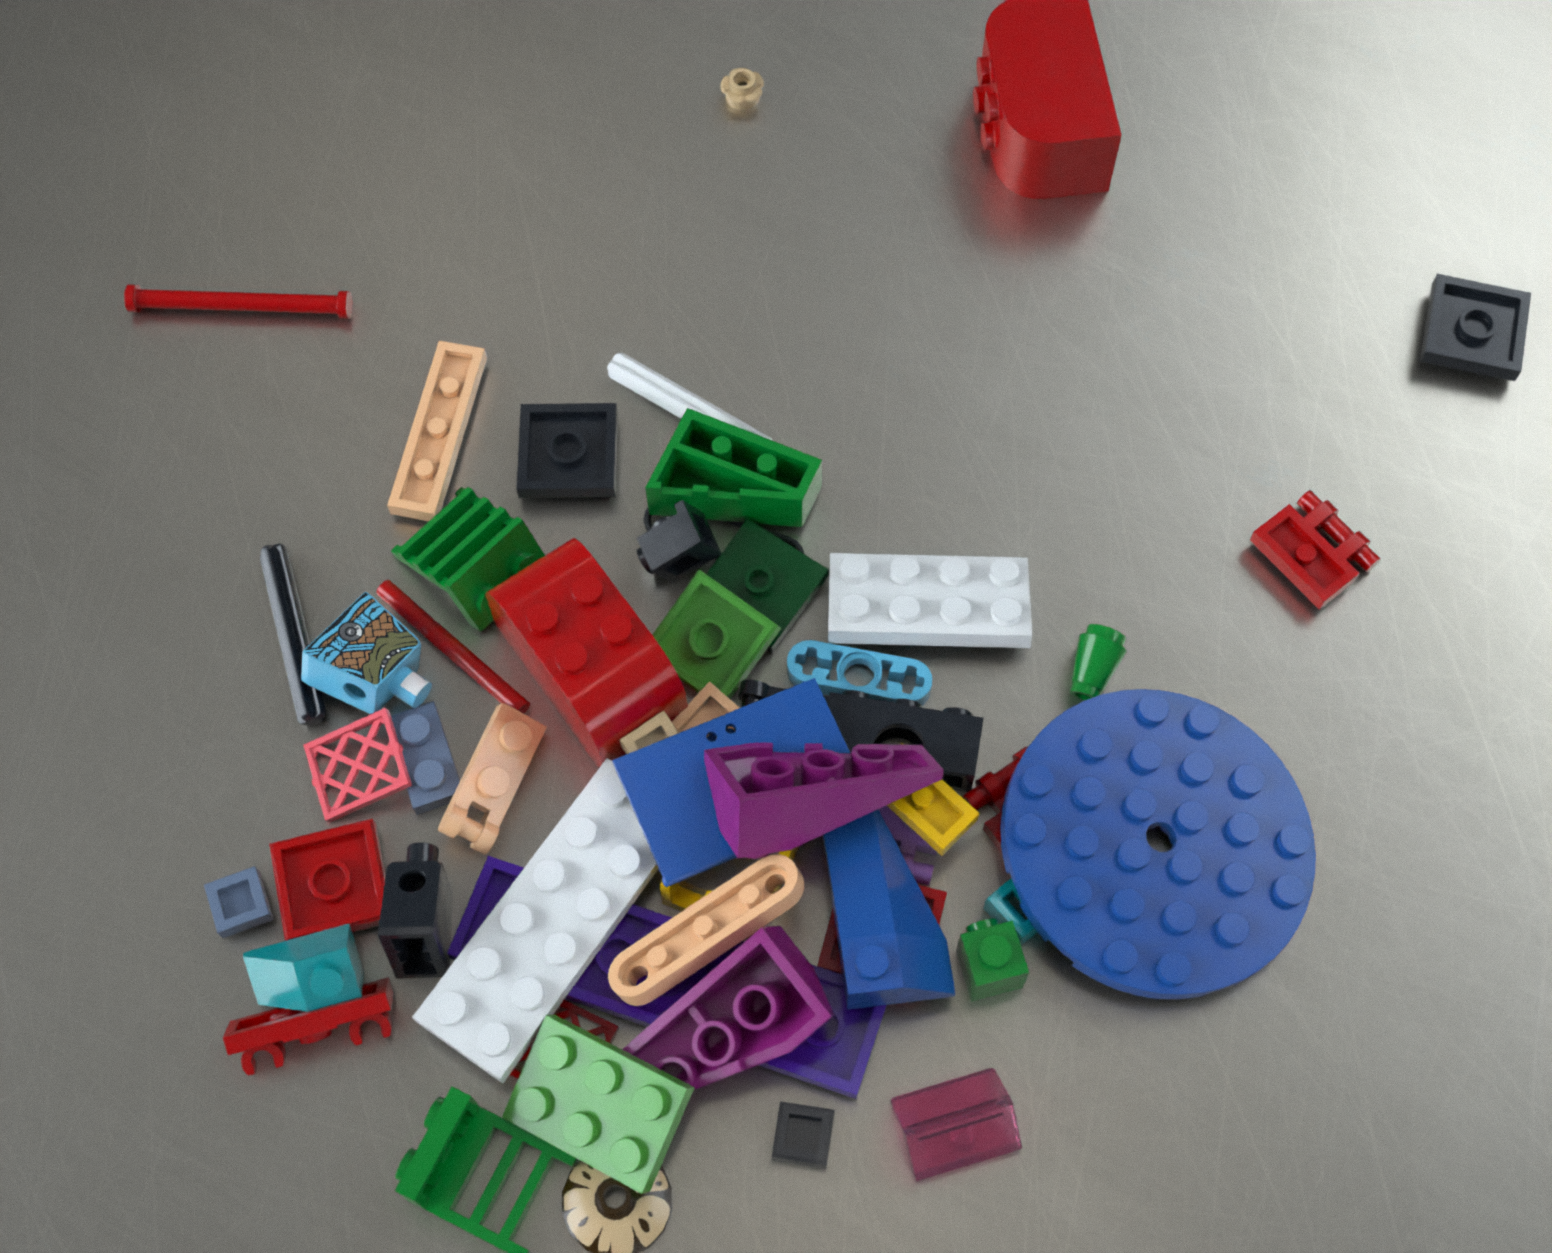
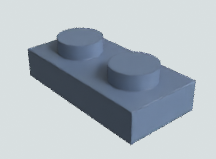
M432 701L417 708H411L391 715L399 743L403 746L402 753L412 786L407 788L416 815L448 805L458 787L460 778L435 702Z

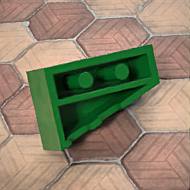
M687 408L645 487L649 515L674 516L678 513L675 504L684 500L703 512L707 520L745 522L749 519L756 524L803 527L822 488V460Z

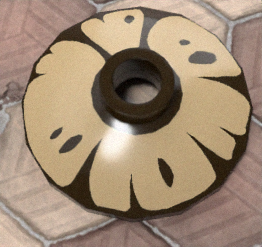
M579 1161L570 1170L562 1190V1215L569 1233L586 1251L591 1253H640L650 1248L665 1231L672 1212V1187L662 1165L651 1191L641 1194L590 1165ZM613 1188L623 1189L626 1193L625 1202L618 1208H611L605 1203L607 1192Z

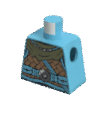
M364 592L302 651L301 681L369 714L379 711L394 695L411 707L417 708L424 702L432 688L431 682L416 673L419 669L422 646L419 639L367 592Z

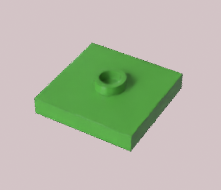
M698 570L652 635L669 658L682 682L699 693L710 681L731 700L739 689L741 682L747 678L782 628L704 572Z

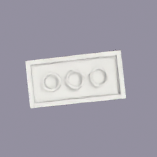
M830 553L828 643L1031 648L1032 621L1028 558Z

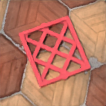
M386 708L303 745L313 777L312 785L316 787L324 819L329 823L412 786L402 753L403 746L399 743L390 711ZM381 724L385 725L390 740L387 746L374 741ZM372 725L367 737L355 733ZM350 738L363 743L356 760L342 755ZM340 739L335 752L324 747ZM370 747L384 752L376 769L363 764ZM318 753L331 757L324 774H321L316 759ZM391 756L395 757L399 775L397 778L384 773ZM339 761L352 766L344 784L331 778ZM359 770L373 775L365 793L352 787ZM380 779L392 783L387 787L375 791ZM328 784L341 790L333 807L330 806L325 790ZM348 793L360 798L343 806Z

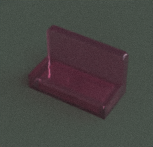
M994 1068L971 1073L891 1099L892 1109L903 1132L910 1167L916 1181L1023 1149L1014 1104Z

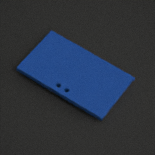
M815 678L612 760L616 773L663 877L662 882L665 887L737 858L719 829L704 762V750L748 743H773V752L804 753L805 743H822V747L825 750H832L837 753H850Z

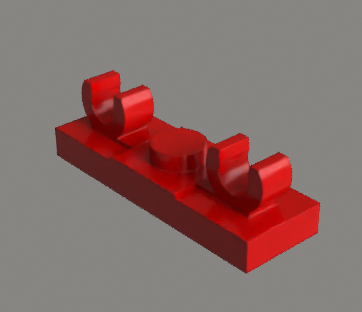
M387 977L363 984L362 997L309 1012L275 1008L229 1022L222 1037L227 1055L243 1052L241 1065L244 1072L250 1076L255 1074L257 1069V1062L254 1057V1053L257 1051H268L273 1056L276 1068L282 1067L286 1057V1049L283 1043L299 1039L301 1044L314 1043L327 1038L332 1034V1029H336L338 1025L351 1022L349 1036L356 1046L363 1043L364 1035L361 1024L368 1020L376 1021L380 1025L383 1038L389 1037L392 1029V1018L388 1011L391 1010L394 997L390 979Z

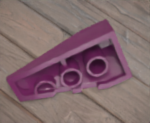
M748 743L704 750V762L719 829L738 859L745 857L758 859L766 857L770 853L791 850L942 780L944 769L922 745L858 744L853 747L851 753H837L832 750H825L822 747V743H805L804 753L773 752V743Z
M781 926L761 927L622 1050L695 1087L694 1090L793 1052L834 1016V1013L814 967Z

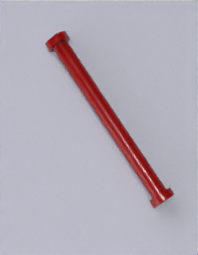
M127 284L124 291V304L128 312H140L142 308L323 313L338 314L339 319H350L353 308L350 291H339L338 295L152 290L141 289L138 284Z

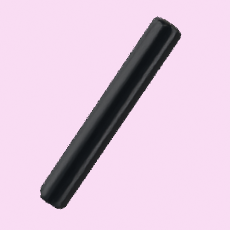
M281 543L266 545L261 549L260 562L297 720L301 725L305 726L318 724L324 721L326 708L322 691L301 681L302 651L310 645L288 549Z

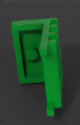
M461 487L455 492L457 497L402 546L397 544L390 551L395 558L446 591L468 623L482 632L494 621L486 598V592L542 558L545 554L521 518L516 517L514 519L510 517L506 509L501 506L497 509L486 497H477L473 489Z
M451 1086L446 1097L439 1096L430 1107L424 1121V1128L428 1130L417 1150L410 1148L402 1158L395 1174V1179L399 1183L394 1191L413 1205L436 1215L438 1218L461 1228L504 1252L529 1253L528 1249L513 1242L522 1221L554 1160L557 1159L573 1168L577 1158L508 1120L480 1107L472 1096ZM498 1129L511 1136L512 1139L472 1215L468 1219L455 1212L454 1209ZM527 1144L542 1153L500 1233L497 1234L483 1225Z

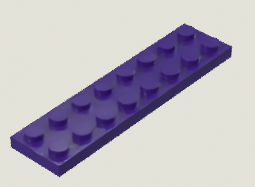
M487 856L448 949L447 955L450 959L455 960L524 867ZM633 904L565 999L648 1027L741 946L744 941H741L654 1001L641 1006L629 1005L610 987L608 981L609 968L618 954L672 918ZM812 965L834 1016L793 1052L762 1063L759 1066L857 1099L887 1005L847 1010L842 974ZM648 975L641 977L636 985L645 981Z

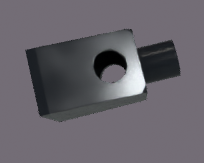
M417 842L407 847L406 861L392 862L387 866L378 937L396 979L443 977L450 967V958L447 952L451 945L453 896L443 863L438 861L439 848L431 843Z

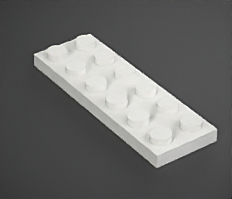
M607 758L412 1017L419 1025L501 1083L505 1082L536 1039L545 1015H553L659 869L611 760Z

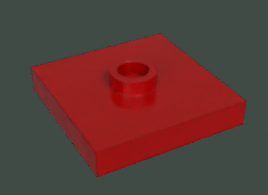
M373 818L269 844L285 941L349 923L352 932L379 926L386 873L377 825Z

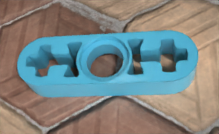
M805 640L797 643L791 648L787 656V675L790 682L796 686L815 678L823 695L829 696L830 692L841 694L846 690H856L870 695L875 700L892 702L895 699H910L923 706L931 694L932 674L924 663L916 659L815 640ZM807 657L817 659L818 668H814L812 675L803 674V668L800 665L805 664ZM832 660L839 661L837 664L836 681L830 680ZM863 664L872 670L874 677L865 686H854L846 680L844 674L850 666ZM882 669L889 670L886 690H880ZM906 675L916 677L915 684L917 686L914 687L912 694L902 692L901 682H904Z

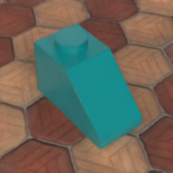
M350 923L243 953V959L258 1005L309 1012L362 997L364 969Z

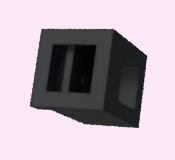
M684 500L675 504L677 514L657 520L651 526V530L637 538L640 544V548L637 549V555L646 571L650 574L655 573L672 583L722 554L704 513Z

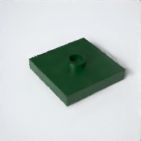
M747 519L706 575L782 628L767 648L768 651L773 653L829 576V569Z

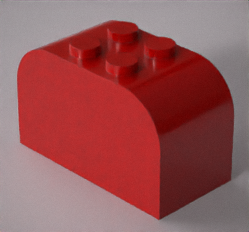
M1006 0L992 11L986 22L982 57H977L979 84L973 88L976 114L983 113L984 122L981 123L982 146L984 150H991L998 178L1012 192L1031 199H1050L1109 192L1122 134L1088 0Z
M576 538L570 539L486 592V598L496 627L598 768L607 758L612 761L626 755L620 745L621 738L662 711H665L672 722L688 707L685 689L669 658L592 554Z

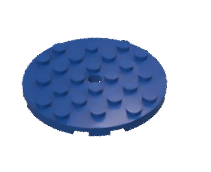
M1151 689L1120 690L1085 700L1064 711L1039 732L1019 760L1007 786L1001 814V849L1006 873H1010L1013 884L1022 901L1020 903L1022 911L1045 942L1049 940L1066 957L1072 960L1074 968L1111 988L1136 996L1179 1000L1198 998L1232 985L1235 986L1254 975L1282 951L1299 928L1307 911L1314 885L1316 851L1310 816L1302 794L1281 759L1263 739L1234 716L1202 700L1180 693ZM1160 826V830L1166 833L1170 843L1173 844L1170 850L1167 852L1154 850L1146 839L1148 829Z

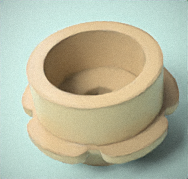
M747 68L731 70L730 75L723 77L720 84L721 92L725 93L727 103L738 110L753 108L757 105L763 94L761 89L764 86L762 76Z

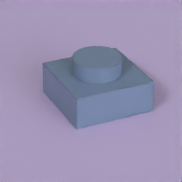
M255 866L204 884L217 933L222 938L274 920L261 873Z

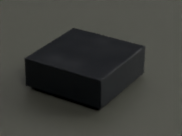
M780 1101L772 1160L827 1169L835 1110Z

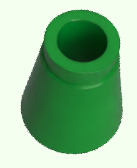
M1089 624L1086 633L1079 635L1072 686L1069 692L1071 695L1085 701L1104 693L1127 654V649L1124 647L1127 638L1124 634L1104 625Z

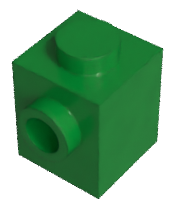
M989 918L967 926V933L960 934L956 953L971 1002L1023 988L1029 975V969L1013 920L998 924L997 919Z

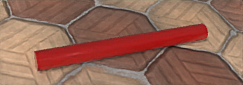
M385 580L379 585L376 590L377 596L500 704L505 703L523 714L526 713L530 707L528 700L392 581Z

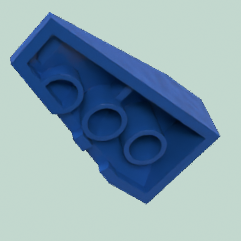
M879 809L823 834L847 1010L955 997L956 993L947 939Z

